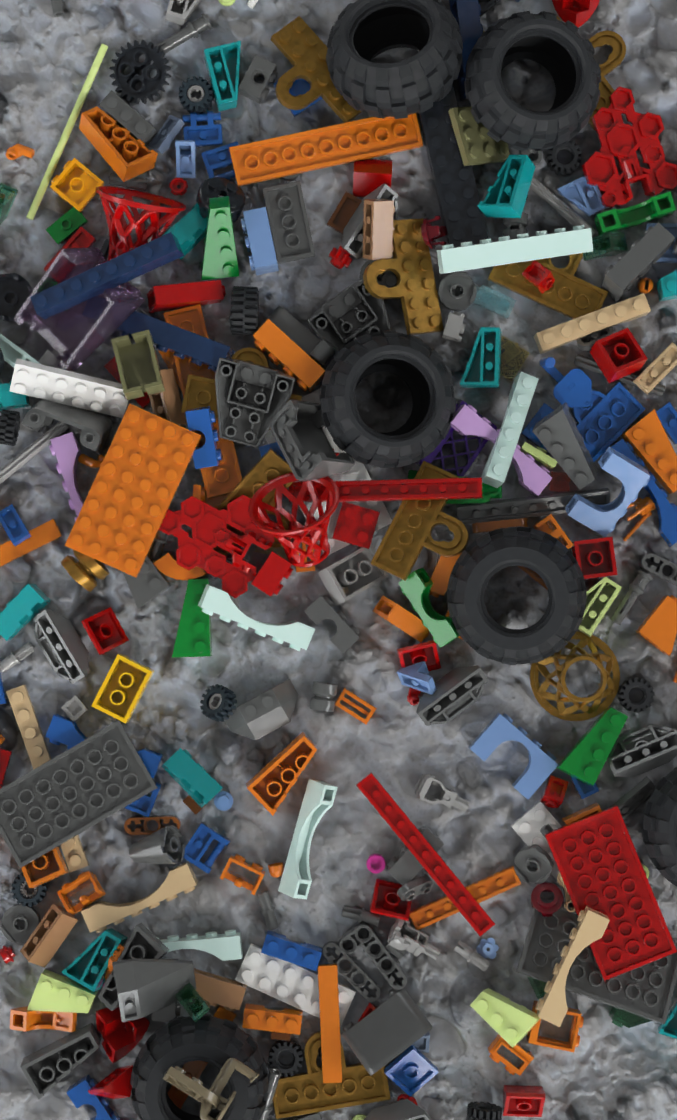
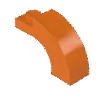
M167 553L153 563L160 572L177 580H193L207 575V572L198 566L188 571L177 565V561L171 553Z
M28 1006L10 1010L9 1029L24 1032L35 1029L76 1031L77 1013L27 1010Z

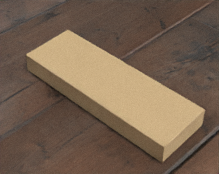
M672 342L633 381L647 395L677 365V346Z

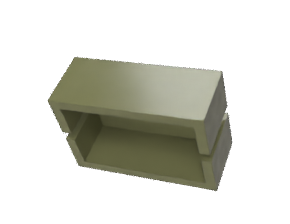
M149 330L132 334L136 344H132L128 335L111 339L123 392L127 400L143 397L144 392L151 395L165 391L153 338Z

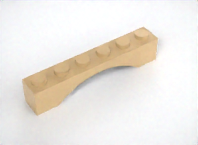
M643 293L537 332L534 335V339L540 354L600 330L645 316L651 309Z
M188 861L172 868L161 886L143 899L129 903H110L101 900L87 906L81 913L90 933L93 931L99 933L106 930L107 925L114 923V925L125 921L124 917L129 915L135 917L142 913V909L147 907L153 909L159 906V902L166 899L168 902L177 898V894L182 891L185 894L193 891L198 881Z
M586 906L585 910L580 911L577 918L579 923L576 928H572L569 935L571 940L568 946L565 945L560 955L562 959L559 964L556 963L552 971L554 976L551 982L548 981L546 983L544 998H540L536 1005L538 1017L558 1027L561 1026L568 1011L565 986L570 967L584 948L602 938L610 921L607 915Z

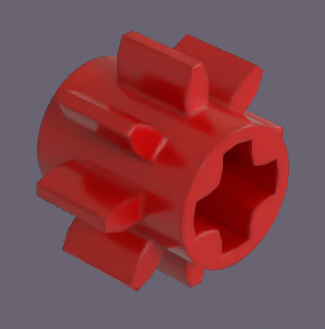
M339 246L338 249L333 247L329 254V257L332 258L330 263L340 270L344 266L348 268L352 258H350L351 255L342 246Z

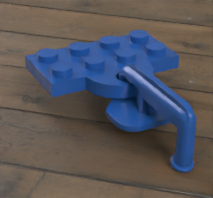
M553 357L543 358L539 361L540 366L558 383L553 389L555 399L561 405L566 402L568 407H572L573 417L577 422L576 427L582 435L583 442L594 462L645 410L620 382H617L604 395L600 391L592 390L591 379L581 369H572L563 376L554 367L555 359Z

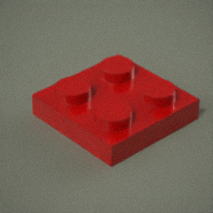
M343 502L332 539L369 549L380 512Z

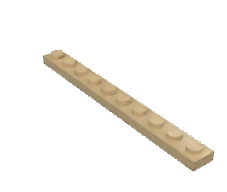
M22 685L8 690L6 693L32 767L36 769L52 758L26 685ZM79 835L60 845L70 872L89 866Z

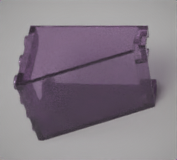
M96 247L62 249L14 317V320L19 325L28 322L31 325L29 329L31 331H38L59 353L57 359L60 363L58 366L63 370H76L145 301L141 296V292L129 282H126L115 288L105 289L102 294L47 319H43L36 314L31 296L108 261Z

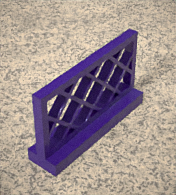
M463 400L458 401L455 412L461 405L467 406L468 404ZM492 423L491 427L496 430L497 426ZM451 427L445 439L440 442L435 450L415 463L421 467L423 461L431 464L433 460L440 459L443 470H456V476L463 477L488 440L483 439L481 442V437L467 438L466 435H463L464 439L454 440V429ZM477 439L478 448L474 451H469L467 440ZM464 441L466 452L456 454L454 443ZM451 443L453 454L443 456V445ZM466 454V465L458 467L456 456ZM453 457L455 468L445 469L443 458Z

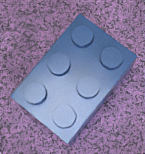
M266 207L243 211L244 217L240 219L244 234H248L244 238L247 251L252 253V255L248 256L251 270H255L256 275L279 271Z

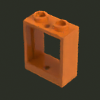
M538 1001L533 1002L532 1011L537 1013L536 1005ZM568 1007L566 1014L573 1016L568 1042L538 1036L541 1019L527 1033L526 1039L530 1044L574 1052L575 1047L579 1046L580 1035H578V1031L583 1026L584 1017L581 1016L582 1014L579 1009Z

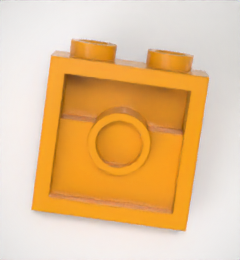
M74 158L64 165V170L60 175H56L52 179L50 188L64 201L81 212L97 194L95 191L96 187L103 186L105 183Z

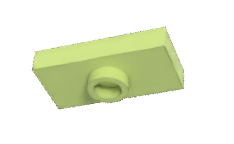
M524 442L521 446V452L528 453L536 461L550 469H553L558 463L554 458L547 455L545 449L539 446L535 448L527 442Z

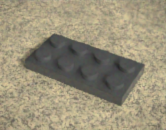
M300 181L263 188L278 264L315 257Z

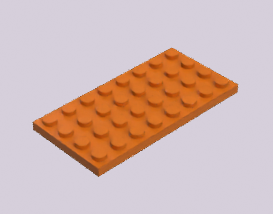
M129 403L64 546L137 578L201 435Z

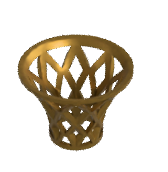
M576 631L571 639H580L577 645L568 642L565 648L571 650L569 655L561 654L560 650L554 653V656H549L545 660L532 663L530 669V684L538 703L551 715L566 721H584L601 714L613 702L620 683L619 665L609 646L594 635L589 637L582 632ZM588 645L592 653L589 654L582 648ZM597 647H599L605 654L599 653ZM576 651H578V652H580L582 655H577V654H575V653H576ZM558 659H565V663L560 665ZM579 660H589L598 667L597 670H600L601 683H598L599 688L594 694L583 698L577 697L568 690L565 683V675L573 663ZM602 661L607 662L606 669L603 667ZM554 663L556 670L549 673L545 665ZM611 671L613 673V680L610 677ZM538 672L546 678L541 686H539ZM556 675L559 679L558 683L552 680V678ZM550 684L557 688L556 694L547 692ZM546 699L557 701V708L552 706ZM594 701L592 707L587 706L589 702ZM564 702H573L574 705L565 709ZM579 709L585 712L580 714H572Z

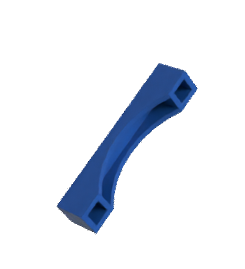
M621 439L611 446V448L639 465L645 466L639 456L636 458L632 452L634 449L628 441L625 442ZM649 472L650 480L644 488L654 501L657 510L658 532L668 546L671 547L677 543V507L674 503L670 504L667 500V493L662 487L659 488L656 485V478Z
M58 714L53 715L45 736L53 744L60 745L62 743L68 745L67 749L87 739L78 728L76 722ZM147 748L138 750L139 756L151 777L154 778L159 769L163 754Z

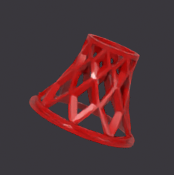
M111 186L96 187L95 191L100 196L110 233L107 260L109 261L148 243V239L151 236V241L161 237L176 216L179 215L178 213L186 210V205L170 198L138 190ZM110 194H120L124 195V197L119 198ZM132 196L152 200L150 204L135 202ZM113 202L119 203L117 208ZM160 203L166 204L171 207H163L160 205ZM128 206H130L134 216H132ZM137 208L144 210L139 214ZM124 212L130 222L128 225L123 215ZM161 212L167 213L161 218ZM150 217L151 224L145 230L144 221ZM135 227L137 241L133 244L130 233Z
M291 472L278 476L261 486L251 498L248 512L252 523L257 528L270 533L281 543L287 559L292 565L311 567L321 563L330 553L327 529L330 516L338 506L340 493L337 484L330 477H323L311 481H303L296 498L283 486L290 482L299 481ZM313 482L327 487L320 498ZM274 489L275 507L262 502V499ZM307 489L313 499L310 510L307 509L303 502ZM282 494L292 502L291 514L282 508ZM327 497L326 511L324 513L322 502ZM298 505L307 517L304 526L296 519ZM318 507L319 518L316 521L313 515ZM266 510L275 513L277 524L270 520ZM258 511L265 522L259 520ZM280 514L290 521L289 530H285ZM301 542L309 545L306 552L299 547ZM306 557H309L312 560L304 562Z

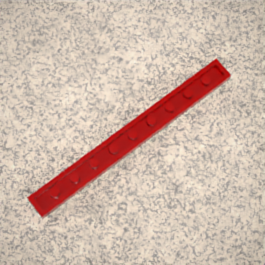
M482 478L334 481L340 493L339 502L482 498ZM293 482L289 486V491L296 498L303 482ZM313 482L320 498L327 487ZM308 489L303 502H313Z
M369 773L358 782L356 786L478 935L482 936L495 925L494 921L376 777Z

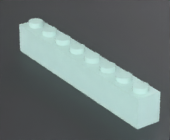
M584 225L573 226V230L566 231V227L554 229V233L547 234V230L537 231L536 236H529L528 233L517 234L515 239H510V236L498 237L499 241L491 242V238L479 240L480 244L474 245L472 241L462 242L461 247H454L453 244L442 245V249L437 250L439 273L444 274L592 252L591 228H584Z

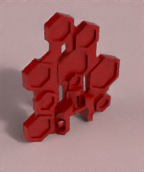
M619 86L609 96V107H601L592 117L601 148L599 149L600 152L595 151L582 165L587 184L598 186L599 190L604 192L600 197L603 206L609 208L628 203L633 198L630 184L641 181L645 196L650 197L660 194L664 189L671 191L677 186V165L665 161L663 147L658 138L664 130L661 116L649 112L646 114L635 112L633 106L635 100L632 90ZM622 113L626 115L627 122H631L632 125L623 123ZM638 148L640 150L643 163L648 164L649 169L640 167L639 160L636 154ZM614 157H617L619 166L622 172L620 175Z
M244 494L228 503L227 510H218L191 496L181 502V510L174 512L170 509L167 510L159 530L167 535L171 534L178 538V549L176 550L177 565L188 571L198 566L208 574L222 579V590L233 598H237L248 591V582L253 580L257 574V566L244 559L249 547L253 543L267 550L272 547L274 536L260 530L252 523L248 512L251 498ZM258 511L257 514H258L259 520L264 522V520L262 519V517H261V515H260V513H259V511ZM183 524L192 528V538L189 537L187 531L182 529ZM227 524L245 534L240 536L227 529ZM234 542L235 544H237V545L243 547V549L240 548V547H238V546H236V545H234V544H232V543ZM218 546L232 554V564L226 561V556L213 550V548Z

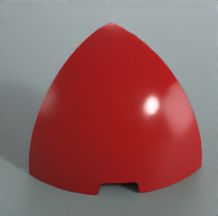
M552 0L559 17L565 23L569 20L577 27L582 26L592 16L600 1Z
M119 1007L113 1011L109 1008L96 1011L97 1031H100L104 1039L102 1046L112 1063L126 1056L141 1041L150 1023L145 1017L122 1022Z

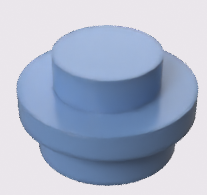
M221 791L216 794L214 804L217 809L226 811L233 805V797L229 792Z

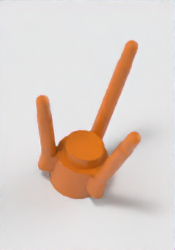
M639 497L627 507L630 508L637 505L635 507L637 511L631 514L627 521H630L639 514L643 517L627 533L623 541H627L640 525L652 515V511L656 509L649 497L644 499Z

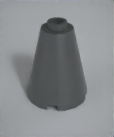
M173 825L165 826L133 843L129 849V856L136 863L177 864L183 860L185 854V845L181 843L179 838L182 837L181 832Z

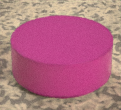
M374 853L367 858L366 865L370 872L377 874L385 869L386 862L382 855Z

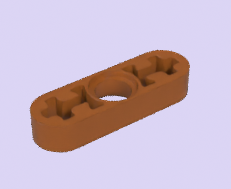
M527 518L473 523L472 531L473 533H484L506 527H528Z
M173 815L134 816L125 822L124 828L130 835H150L161 829L162 822L160 819H164L163 824L173 820L174 823H177L175 827L178 830L181 827V821L177 816ZM141 820H145L143 825L145 831H141L142 827H136L135 831H132V828L128 826L132 821H135V824H142ZM150 820H155L158 823V828L154 831L147 827V823Z

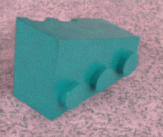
M36 584L24 586L20 593L6 604L7 607L2 612L0 611V635L6 641H10L51 601Z
M178 749L162 765L168 774L201 808L223 788L199 763L192 759V755L186 749Z

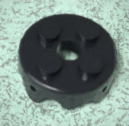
M214 177L205 180L199 187L196 202L200 208V215L203 218H207L210 198L219 197L218 195L229 196L233 223L236 222L245 205L243 190L235 182L226 178Z
M17 273L0 274V320L20 321L27 317L34 307L30 298L35 295L33 288L26 279ZM15 294L16 300L13 303H7V295Z

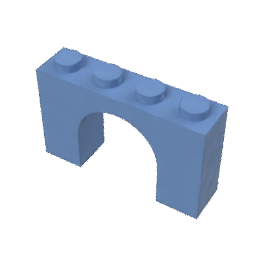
M610 446L598 463L601 469L621 481L622 488L619 496L608 504L598 505L575 493L565 507L568 516L604 537L615 529L616 522L626 514L627 507L637 499L638 492L650 480V474L646 468Z
M498 713L472 742L469 749L485 761L505 741L513 740L522 743L528 751L529 762L524 772L512 786L529 800L558 766L555 762L557 758L549 751L544 753L540 749L542 745L535 739L532 741L526 737L528 733L522 727L518 726L516 728L511 723L514 720L506 713L503 715Z

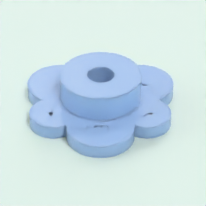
M492 937L487 938V940L481 939L480 944L476 947L477 952L485 959L487 957L494 959L496 951L499 949Z

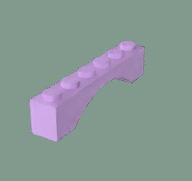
M469 404L467 406L461 405L453 415L450 426L460 435L481 437L495 444L500 430H495L491 427L492 423L487 418L478 416L476 414L477 410ZM517 444L511 462L517 472L519 484L532 495L539 496L552 479L549 475L550 471L541 465L539 467L534 463L535 459L528 453H522L520 451L521 447Z
M70 432L50 439L52 445H49L52 455H56L58 460L56 468L58 473L63 475L64 481H62L65 492H69L71 498L68 499L71 510L75 509L78 517L84 504L79 493L76 475L81 450L75 433Z

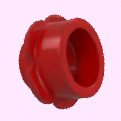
M174 178L169 184L171 193L175 196L184 195L188 188L187 181L182 178Z
M4 945L0 949V956L6 964L10 961L14 962L13 957L16 954L11 946L7 947Z

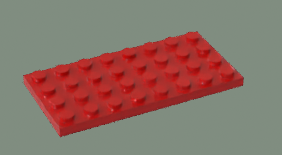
M617 805L544 834L577 915L588 906L607 915L610 919L602 938L590 944L604 981L677 952Z

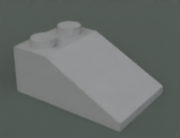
M372 544L369 549L361 547L317 572L336 606L348 601L389 576L388 572L370 563L376 553Z

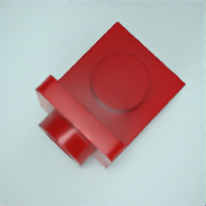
M536 260L522 273L523 277L536 286L541 294L549 290L555 281L551 271Z
M550 775L540 802L545 803L549 808H558L563 803L569 782Z

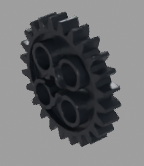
M134 40V46L128 42L127 49L121 46L122 53H115L118 59L111 60L115 63V66L110 67L114 71L110 77L115 79L111 84L118 86L115 91L121 93L122 98L125 99L127 97L129 102H132L134 99V103L139 104L141 99L142 103L146 104L147 98L154 102L153 96L155 95L160 98L159 91L165 92L163 85H169L165 81L166 78L171 77L166 72L171 70V67L165 65L169 62V59L163 58L165 52H159L160 47H154L152 42H149L147 45L144 40L141 41V44ZM145 54V60L139 63V57ZM130 66V73L128 75H125L124 71L126 67ZM156 69V76L154 78H150L151 71ZM142 82V87L136 90V84Z

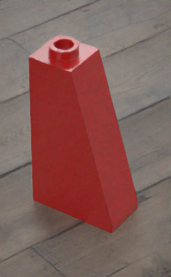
M221 280L153 286L147 293L149 313L181 309L198 304L220 303L224 299L226 291Z

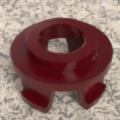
M435 216L434 219L424 218L423 224H421L424 243L430 249H435L437 245L447 244L445 241L436 242V239L447 235L445 226H432L433 222L441 219L440 216Z
M544 882L538 884L531 893L532 908L541 912L543 917H552L553 913L562 906L563 894L555 884ZM541 892H552L554 900L551 903H544L540 898Z

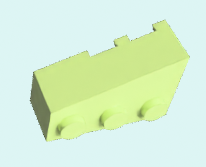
M604 577L586 592V606L582 622L578 628L579 631L589 637L592 636L622 589L620 585Z
M45 969L40 975L27 1010L89 1013L98 990L93 992L70 978Z
M489 988L483 990L470 1004L512 1048L541 1019L537 1013Z

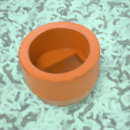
M647 277L642 278L637 284L638 290L644 294L649 293L654 286L653 281ZM645 280L648 281V289H645Z
M283 862L268 865L271 876L278 878L283 874Z

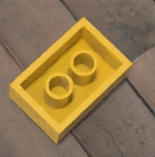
M121 653L117 654L91 706L125 724L128 723L154 670Z

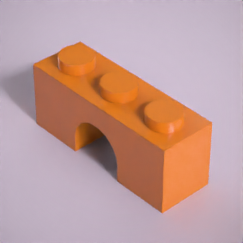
M246 1003L242 1028L300 1035L303 1011L290 1008L277 1011L266 1009L265 1005Z

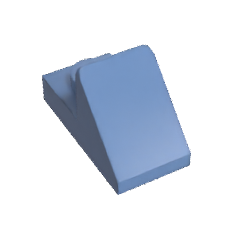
M176 140L177 178H196L197 148L195 141Z
M425 661L397 671L402 685L431 695L437 690L433 678L429 675Z

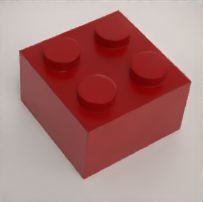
M629 328L597 340L590 351V354L609 383L641 370L648 359Z
M613 537L572 542V554L581 568L584 579L618 575Z
M272 551L251 584L270 597L274 594L278 595L283 588L281 582L284 578L288 579L294 571L291 568L292 564Z

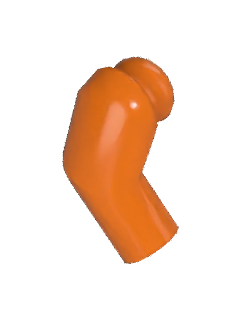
M16 144L8 148L5 155L9 160H15L23 155L32 159L35 150L22 144Z
M81 454L78 462L90 468H100L99 464L103 462L105 456L99 455L96 460Z

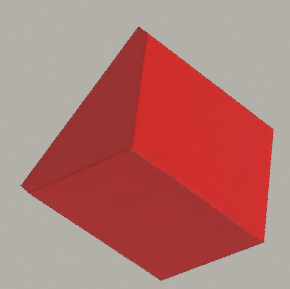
M364 159L354 162L353 196L366 197L382 184H387L391 188L392 160Z
M111 607L81 621L99 655H104L129 641Z
M434 640L397 649L401 668L425 661L429 671L441 668Z
M376 879L370 912L408 921L412 900L402 901L398 896L397 891L403 885Z
M133 1065L116 1068L89 1089V1094L112 1099L130 1097L132 1089L130 1080Z
M504 1085L503 1116L542 1117L545 1102V1092L542 1086Z

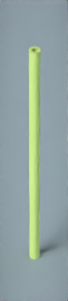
M101 44L28 211L26 218L33 220L106 54L108 46L105 44Z

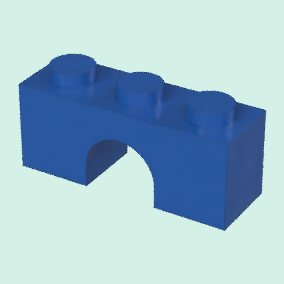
M210 406L187 409L185 413L188 430H199L206 438L205 444L196 447L193 453L195 469L218 466L219 460H222L221 449H217L216 441H219L218 430H214L213 422H216L214 410L211 411Z
M268 930L261 953L316 971L323 948L306 942L304 944L287 939L285 935Z
M89 1074L68 1088L66 1093L76 1108L84 1104L94 1106L97 1115L90 1120H120L118 1113L110 1108L107 1097L89 1094L88 1090L97 1084V1081L91 1078Z

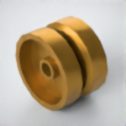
M73 550L74 555L79 561L67 555L61 561V564L78 584L91 592L97 586V581L91 574L103 580L110 572L100 561Z

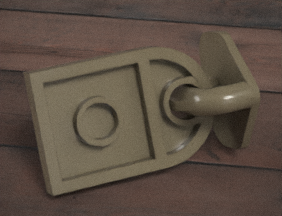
M229 1058L224 1063L209 1090L202 1086L203 1082L195 1077L191 1079L186 1076V1072L178 1066H175V1068L171 1066L163 1079L201 1102V1120H215L208 1116L212 1108L220 1111L216 1120H221L237 1093L233 1091L228 1099L220 1095L234 1070L249 1078L250 1083L259 1074H256L251 1068L237 1059Z

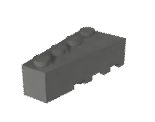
M659 222L654 227L650 226L645 231V236L641 240L637 239L631 245L632 249L628 253H622L617 260L619 262L615 266L610 265L604 272L605 278L601 289L608 291L607 295L616 303L622 300L623 292L626 289L630 291L634 287V284L639 279V275L643 277L652 266L650 263L653 262L655 264L673 245L676 237Z
M565 402L538 421L532 431L579 490H581L596 479L598 470Z
M148 554L137 578L123 572L138 609H141L171 587L163 574L154 566V562Z
M139 923L135 926L117 961L131 958L161 959L169 949L142 923ZM113 971L98 996L111 1011L119 1007Z
M92 1023L23 1058L20 1067L38 1100L99 1048L101 1038Z

